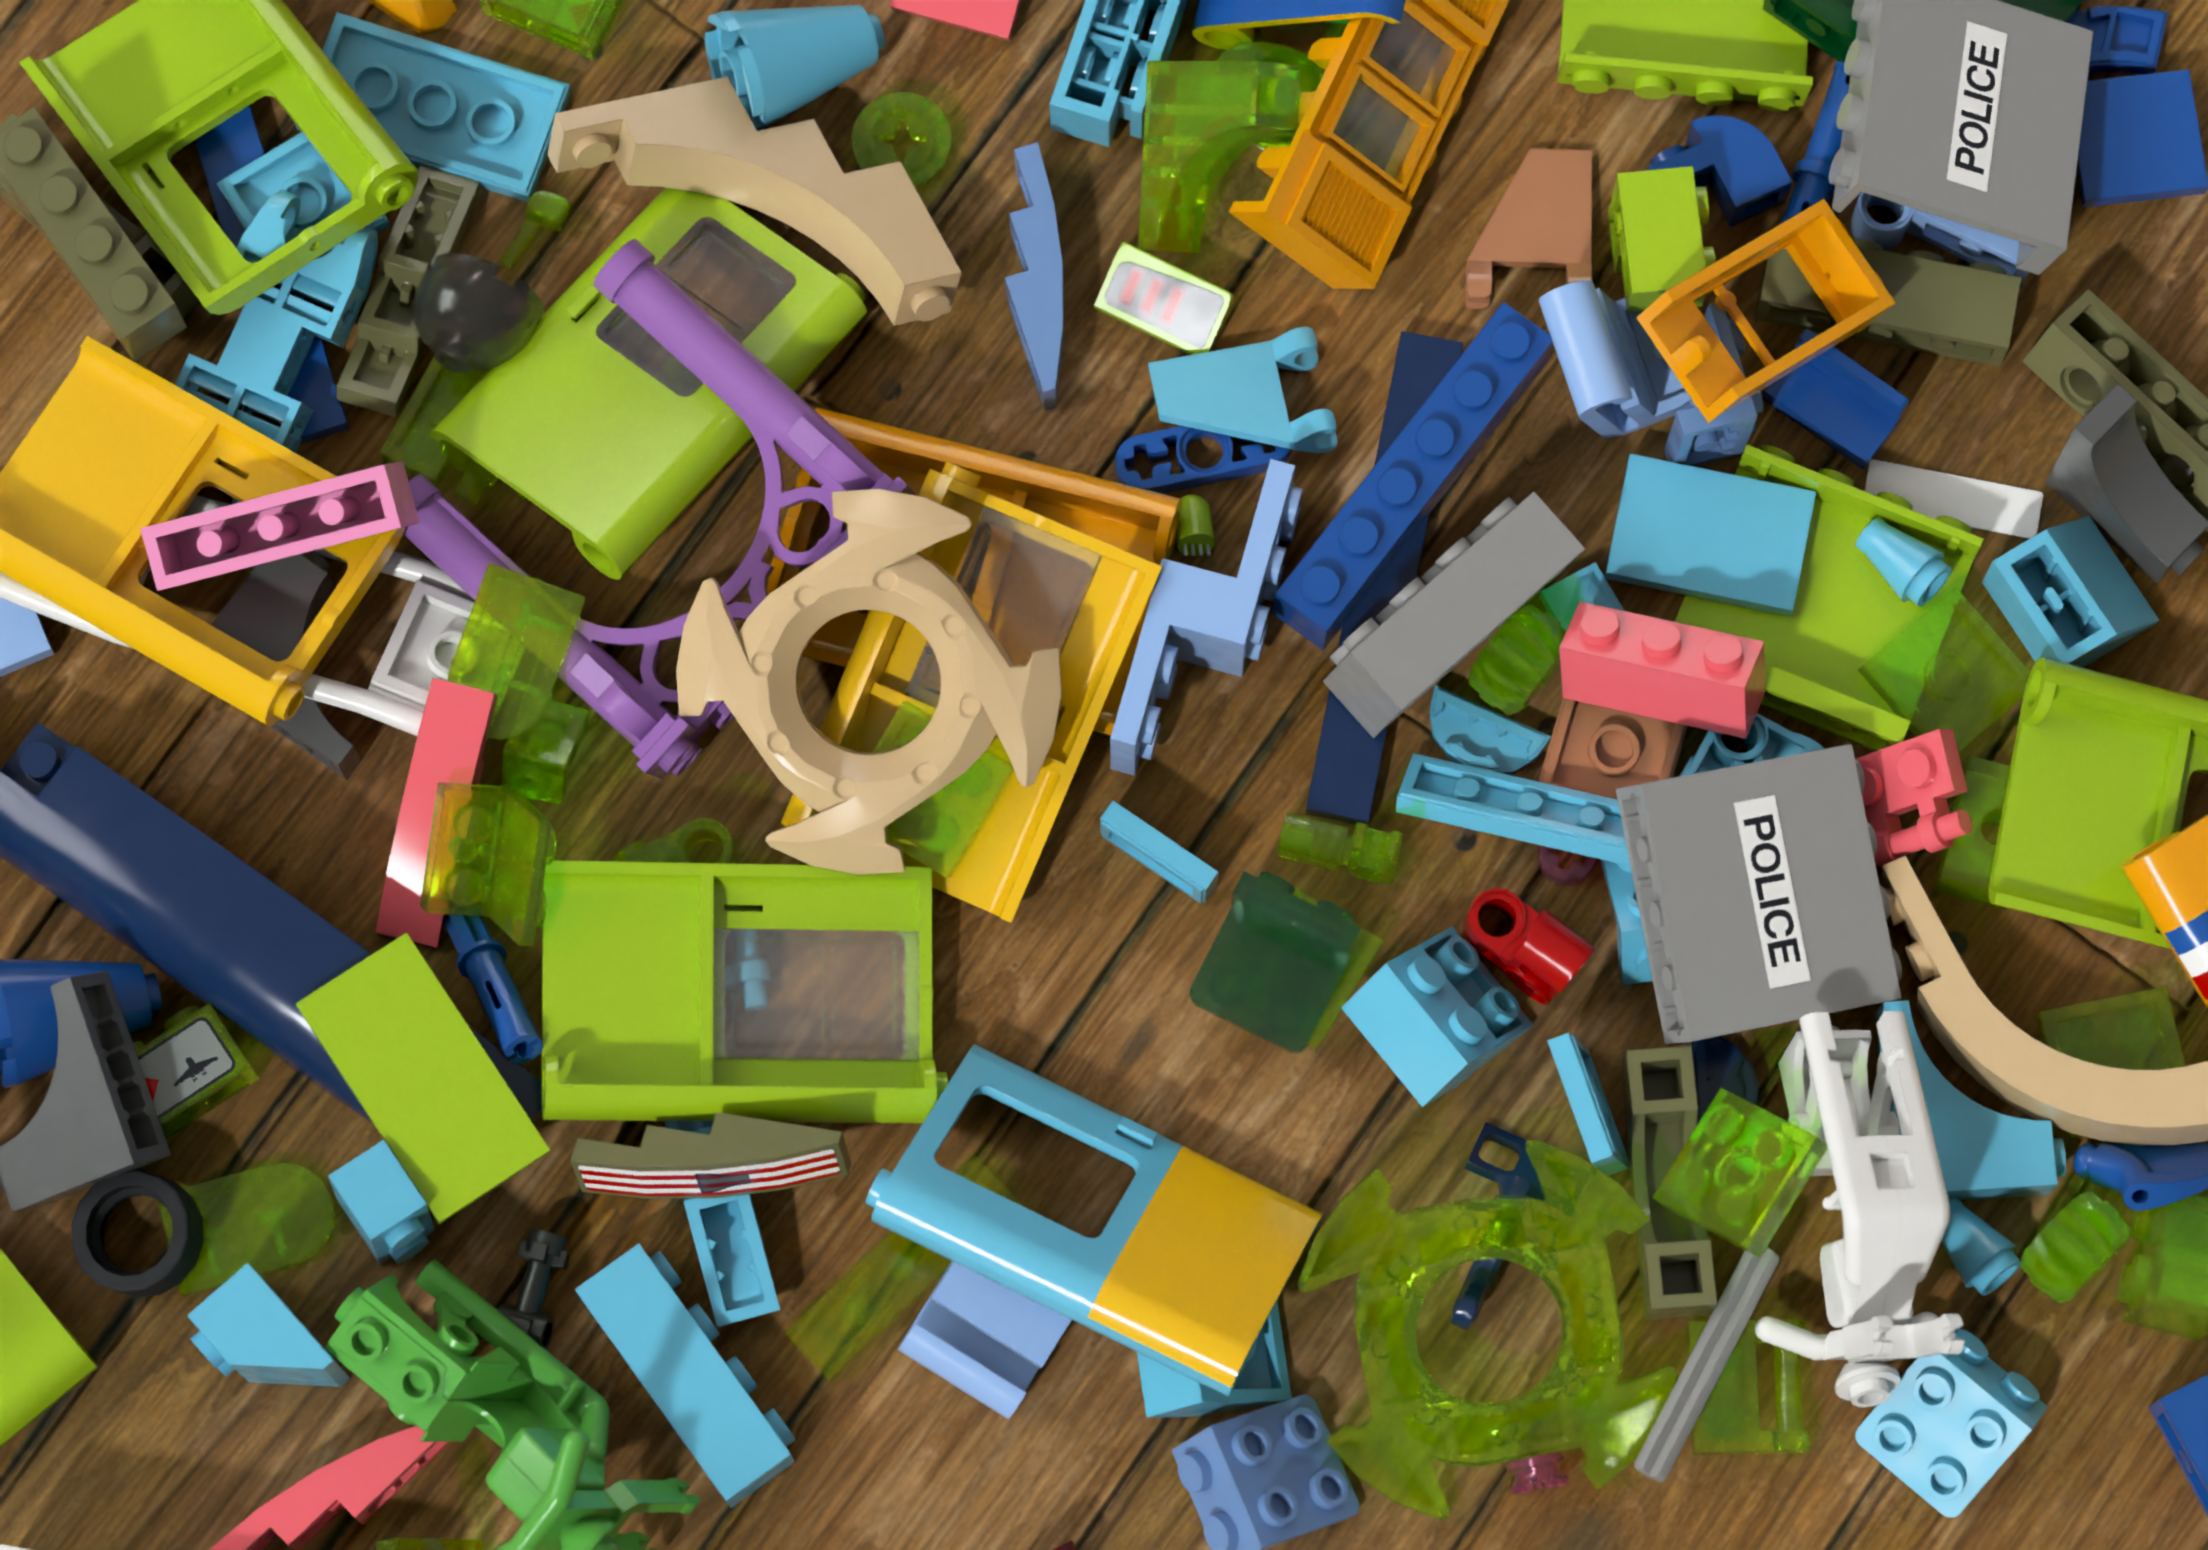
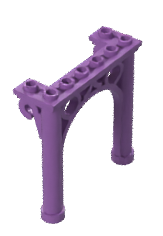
M632 239L607 261L596 276L593 286L611 303L619 305L736 412L751 431L762 457L765 473V501L761 522L746 557L730 579L720 588L733 621L746 620L768 595V579L774 567L765 563L771 549L777 558L790 566L804 568L811 566L848 541V528L845 529V522L833 517L832 491L880 488L912 495L917 494L901 478L897 477L893 481L663 273L653 263L655 256L637 239ZM777 445L822 486L820 488L804 486L784 492V475ZM419 474L409 481L420 523L405 527L402 537L408 538L635 747L632 752L640 759L636 765L643 772L661 779L670 772L676 777L679 776L702 751V748L696 742L709 727L714 724L720 730L732 720L734 716L724 701H710L703 715L680 717L679 713L677 715L673 714L664 705L666 702L678 704L677 690L664 687L658 680L656 673L657 660L663 642L682 638L683 626L689 612L673 620L642 628H610L583 620L572 614L444 498L441 495V491L424 475ZM808 501L821 503L826 507L830 516V526L825 536L819 539L816 546L809 551L799 553L787 549L782 543L780 535L783 510ZM748 587L752 604L734 602ZM596 642L618 646L644 645L640 664L643 683L641 684Z

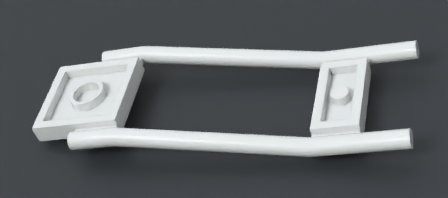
M196 495L182 516L186 517L231 504ZM325 549L315 550L321 556L345 562ZM394 551L381 570V573L416 583L371 679L369 688L364 689L312 674L304 685L306 689L304 698L353 711L418 736L432 678H437L493 692L498 696L487 736L488 740L527 648L434 562ZM150 563L140 578L141 585H143L151 569ZM3 573L0 575L1 599L109 642L131 648Z

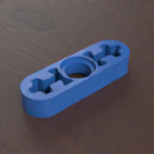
M1177 426L1136 435L1125 440L1116 452L1115 477L1118 483L1166 494L1267 472L1270 459L1286 463L1290 459L1293 450L1275 446L1274 452L1264 453L1260 444H1252L1241 447L1242 460L1233 462V443L1230 436ZM1210 438L1220 445L1223 456L1215 466L1199 468L1188 460L1186 455L1188 446L1196 439ZM1238 438V444L1250 442V440ZM1177 445L1176 462L1181 472L1180 474L1171 475V462L1154 466L1152 468V478L1141 480L1138 471L1126 470V468L1134 465V455L1138 453H1145L1149 462L1168 459L1167 446Z

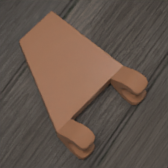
M1529 149L1466 261L1465 307L1467 309L1486 310L1489 308L1490 296L1492 294V266L1566 268L1565 285L1585 280L1593 282L1592 150Z

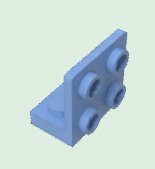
M1715 302L1709 303L1704 317L1744 374L1739 355L1745 353L1743 334L1733 319L1727 318L1725 311L1718 309ZM1759 391L1710 423L1706 421L1693 400L1683 404V410L1676 412L1664 448L1667 461L1698 467L1743 455L1751 433L1755 432L1757 413L1763 411L1761 392Z

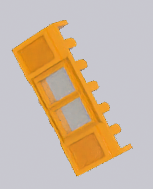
M1405 0L1401 23L1390 24L1376 18L1350 19L1342 37L1321 38L1314 42L1309 49L1308 58L1325 70L1323 77L1315 92H1295L1285 100L1282 107L1285 115L1297 124H1300L1290 146L1267 147L1257 159V167L1271 178H1274L1264 201H1233L1229 213L1332 289H1375L1411 212V201L1425 172L1432 166L1436 158V148L1449 120L1455 115L1461 105L1462 92L1475 65L1484 56L1509 0Z

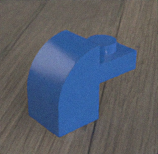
M1715 115L1693 120L1686 140L1689 149L1685 150L1683 145L1670 147L1654 156L1649 162L1651 166L1646 167V170L1693 166L1695 186H1709L1729 227L1786 203L1792 185V180L1770 140L1750 123L1729 116Z

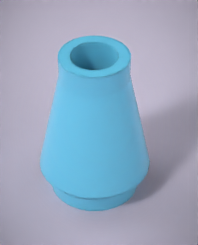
M1880 517L1874 519L1863 530L1855 543V547L1867 556L1901 601L1907 602L1911 600L1918 607L1927 604L1941 590L1952 571V568L1943 561V552L1890 526Z
M1957 1197L1949 1200L1950 1221L1941 1243L1966 1288L1974 1286L1982 1296H1985L2004 1284L2019 1269L2022 1262L2014 1254L2016 1245L1966 1208Z

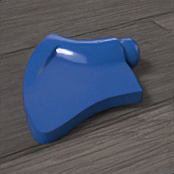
M2208 1141L2172 1146H2139L2114 1143L2113 1145L2102 1143L2096 1146L2095 1144L2086 1143L2077 1149L2073 1159V1167L2079 1177L2090 1178L2093 1185L2121 1193L2125 1204L2135 1211L2149 1210L2178 1202L2208 1189Z

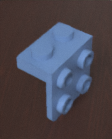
M1300 1395L1211 1425L1171 1450L1178 1465L1179 1478L1183 1486L1189 1491L1203 1524L1205 1540L1212 1550H1268L1282 1542L1347 1520L1356 1515L1359 1510V1501L1317 1403L1309 1395Z

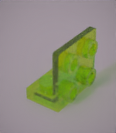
M438 782L420 907L429 914L489 916L519 946H533L536 927H541L546 917L547 900L542 889L545 867L552 863L556 852V835L550 820L511 786Z

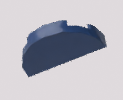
M1722 1036L1689 1042V1046H1692L1698 1106L1697 1158L1720 1153L1734 1143L1756 1112L1759 1087L1753 1064L1748 1057H1744L1736 1045Z

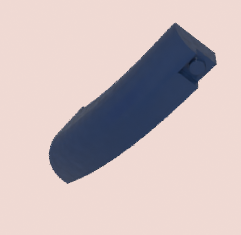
M38 722L0 770V857L165 973L283 1060L285 1064L373 1124L295 1004L372 954L160 802L80 747L76 746L75 748ZM469 1026L531 1122H535L542 1115L541 1080L520 1064L510 1062L509 1058L505 1057L503 1051Z

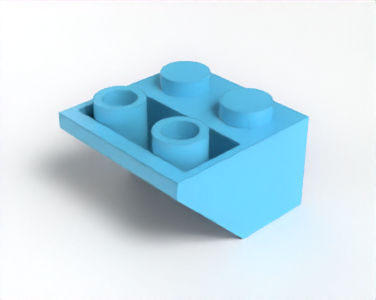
M2090 516L2045 529L1993 560L1982 581L2035 662L2039 658L2044 657L2084 668L2154 626L2159 621V618Z
M1453 927L1446 929L1385 963L1341 1007L1422 1107L1456 1088L1533 1026V1023L1520 1009L1519 1003L1513 994L1499 984L1480 961L1475 948L1468 941L1461 938Z

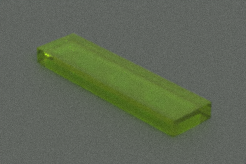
M976 1155L956 1172V1174L1019 1204L1018 1199ZM891 1232L785 1331V1335L830 1382L940 1280L951 1260Z

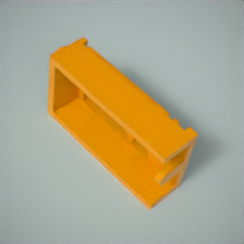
M1822 199L1667 290L1636 318L1706 421L1710 423L1726 411L1853 334L1862 331L1896 302L1885 288L1881 277L1872 269L1849 236L1843 222L1836 217L1825 199ZM1786 249L1837 324L1775 361L1736 305L1735 295L1731 291H1727L1723 285L1774 254ZM1712 291L1717 296L1715 304L1718 309L1729 313L1765 366L1748 378L1744 376L1694 303Z

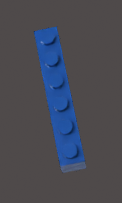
M1505 302L1500 305L1277 590L1272 614L1321 650L1326 648L1547 364L1553 346L1551 336Z

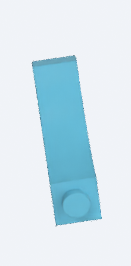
M1909 1000L1883 1002L1875 1014L1876 1024L1884 1011H1901L1906 1015L1948 1200L1954 1197L1963 1201L2048 1195L2058 1185L2057 1177H2064L2066 1173L2064 1142L2062 1138H2053L2051 1120H2030L2008 1116L1988 1109L1965 1096L1943 1077L1925 1052L1915 1030ZM1876 1026L1878 1052L1880 1054L1882 1052V1048ZM1892 1099L1890 1111L1895 1112L1897 1116L1894 1100Z

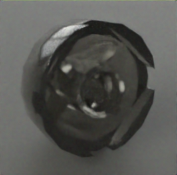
M444 253L438 255L433 266L430 263L427 265L415 293L412 307L416 330L424 344L435 354L436 361L446 369L457 373H467L469 370L488 371L511 360L526 347L544 313L541 299L527 283L517 277L514 286H510L495 277L500 266L484 259L465 254Z

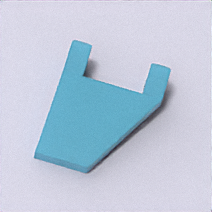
M1310 327L1292 329L1271 341L1148 363L1159 421L1310 453L1333 451L1337 447L1338 442L1335 417L1329 409L1313 410L1292 422H1289L1277 368L1306 371L1318 365L1317 338L1314 330Z

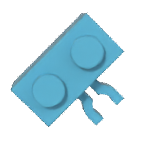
M384 1140L328 1175L338 1203L379 1265H382L391 1258L396 1263H401L413 1257L427 1246L429 1241L426 1235L435 1230L428 1206Z

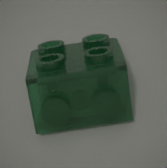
M1244 871L1232 893L1231 909L1190 988V1000L1195 1006L1290 1053H1300L1306 1049L1358 946L1361 928L1352 924L1354 916L1350 912L1334 903L1319 900L1317 906L1294 896L1295 887L1279 876L1261 871L1259 877H1256Z

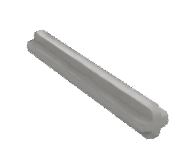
M1751 1242L1747 1245L1717 1306L1713 1310L1634 1462V1468L1649 1479L1662 1483L1666 1480L1779 1263V1255L1770 1248Z

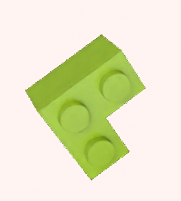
M1693 166L1617 173L1607 214L1614 274L1622 273L1627 313L1643 312L1664 292L1716 262L1713 246L1703 247V225L1709 223L1708 195L1705 186H1695ZM1705 296L1694 302L1697 307L1703 305Z

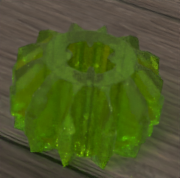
M1532 604L1521 607L1503 623L1497 633L1491 637L1486 647L1478 654V659L1471 666L1469 685L1479 692V697L1491 707H1498L1508 716L1520 712L1526 708L1533 698H1536L1540 690L1549 682L1552 675L1560 667L1559 647L1566 630L1560 626L1561 622L1547 611L1543 613Z
M2092 1191L2081 1193L2064 1209H2061L2032 1240V1243L2023 1251L2020 1267L2031 1277L2029 1281L2043 1294L2048 1293L2058 1303L2070 1301L2084 1287L2089 1285L2127 1244L2131 1227L2119 1217L2121 1213L2107 1200L2105 1202L2102 1201Z

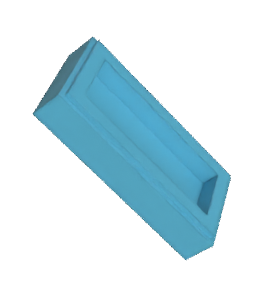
M1115 801L1110 803L1100 817L1101 837L1200 904L1202 902L1206 903L1217 888L1219 876L1217 870Z

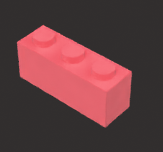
M1579 601L1559 647L1562 697L1565 699L1747 739L1766 692L1764 641Z

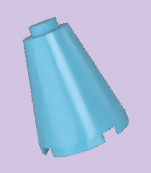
M861 5L721 11L709 15L707 22L715 25L716 30L705 33L706 54L712 80L728 76L757 131L768 127L872 67L878 62V51L885 47L884 33L879 19L873 13L867 14Z

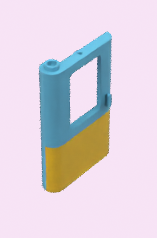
M976 1044L968 1051L893 1172L884 1168L879 1171L865 1201V1204L874 1207L871 1217L872 1222L1226 1396L1231 1394L1261 1329L1323 1217V1213ZM975 1095L989 1096L1128 1164L1135 1170L1136 1175L1099 1237L1088 1238L940 1166L935 1161L936 1154L971 1098Z

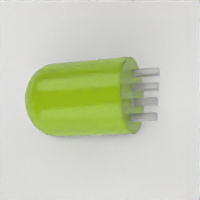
M1185 495L1181 497L1182 510L1176 534L1177 548L1184 556H1203L1204 553L1210 556V550L1215 545L1210 506L1199 495Z

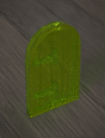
M491 563L487 566L457 651L451 660L448 681L493 692L498 696L487 738L503 740L523 734L538 722L547 707L548 702L552 698L554 685L586 597L545 583L539 578H531Z
M292 1163L260 1165L254 1169L183 1188L194 1198L203 1217L204 1244L197 1265L183 1282L178 1285L180 1294L186 1296L219 1287L246 1263H249L259 1275L280 1269H288L315 1256L328 1241L335 1222L334 1201L326 1184L308 1168ZM158 1201L168 1248L173 1236L172 1218L167 1208Z

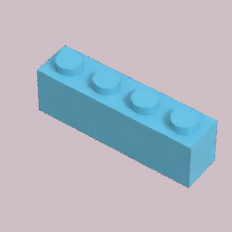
M638 1243L578 1286L575 1291L729 1507L732 1508L795 1462L786 1447L796 1439L774 1408L763 1415L748 1394L758 1388V1386L739 1359L733 1356L727 1362H724L711 1341L718 1337L720 1333L700 1305L696 1303L688 1310L685 1308L673 1291L682 1281L661 1251L649 1258Z

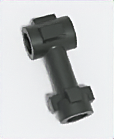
M531 1229L528 1242L521 1241L517 1255L529 1262L516 1306L502 1303L497 1310L547 1350L553 1334L554 1317L543 1314L541 1311L553 1269L566 1270L571 1254L566 1251L569 1239L550 1232Z

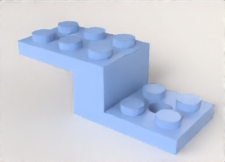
M1270 459L1237 578L1162 558L1160 564L1162 568L1152 591L1110 738L1111 770L1135 776L1140 758L1152 759L1161 723H1158L1161 707H1157L1155 704L1157 698L1169 700L1178 668L1176 660L1240 677L1243 676L1247 658L1259 661L1268 630V624L1266 623L1270 611L1269 607L1262 606L1265 599L1274 602L1275 593L1280 588L1285 569L1283 563L1287 548L1279 546L1280 541L1293 542L1302 508L1300 503L1303 489L1293 486L1295 465Z

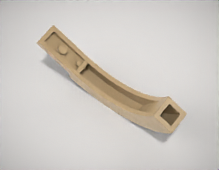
M1906 856L1882 866L1881 885L1887 893L1890 905L1887 921L1892 927L1900 923L1911 942L1910 945L1905 947V951L1916 976L1921 982L1929 978L1931 982L1918 987L1916 1008L1933 1035L1946 1051L1979 1084L2007 1104L2036 1120H2051L2052 1126L2100 1141L2139 1146H2172L2208 1141V1061L2185 1067L2161 1070L2113 1068L2076 1059L2032 1038L2006 1018L1977 986Z

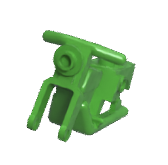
M433 1259L424 1268L415 1282L436 1299L433 1308L437 1313V1333L421 1320L402 1299L397 1288L399 1279L393 1274L367 1288L365 1291L358 1287L341 1304L334 1316L341 1324L324 1349L386 1399L391 1412L398 1419L409 1425L418 1426L426 1432L420 1441L464 1442L473 1428L477 1427L502 1448L500 1457L486 1475V1483L523 1524L512 1539L494 1550H660L654 1548L646 1549L645 1547L651 1541V1538L640 1532L617 1533L629 1516L634 1513L680 1512L691 1514L699 1504V1496L684 1495L690 1485L673 1477L668 1478V1480H619L603 1490L605 1488L604 1460L607 1454L610 1408L606 1400L436 1259ZM466 1324L496 1349L485 1356L469 1357L477 1347L478 1339L466 1327Z

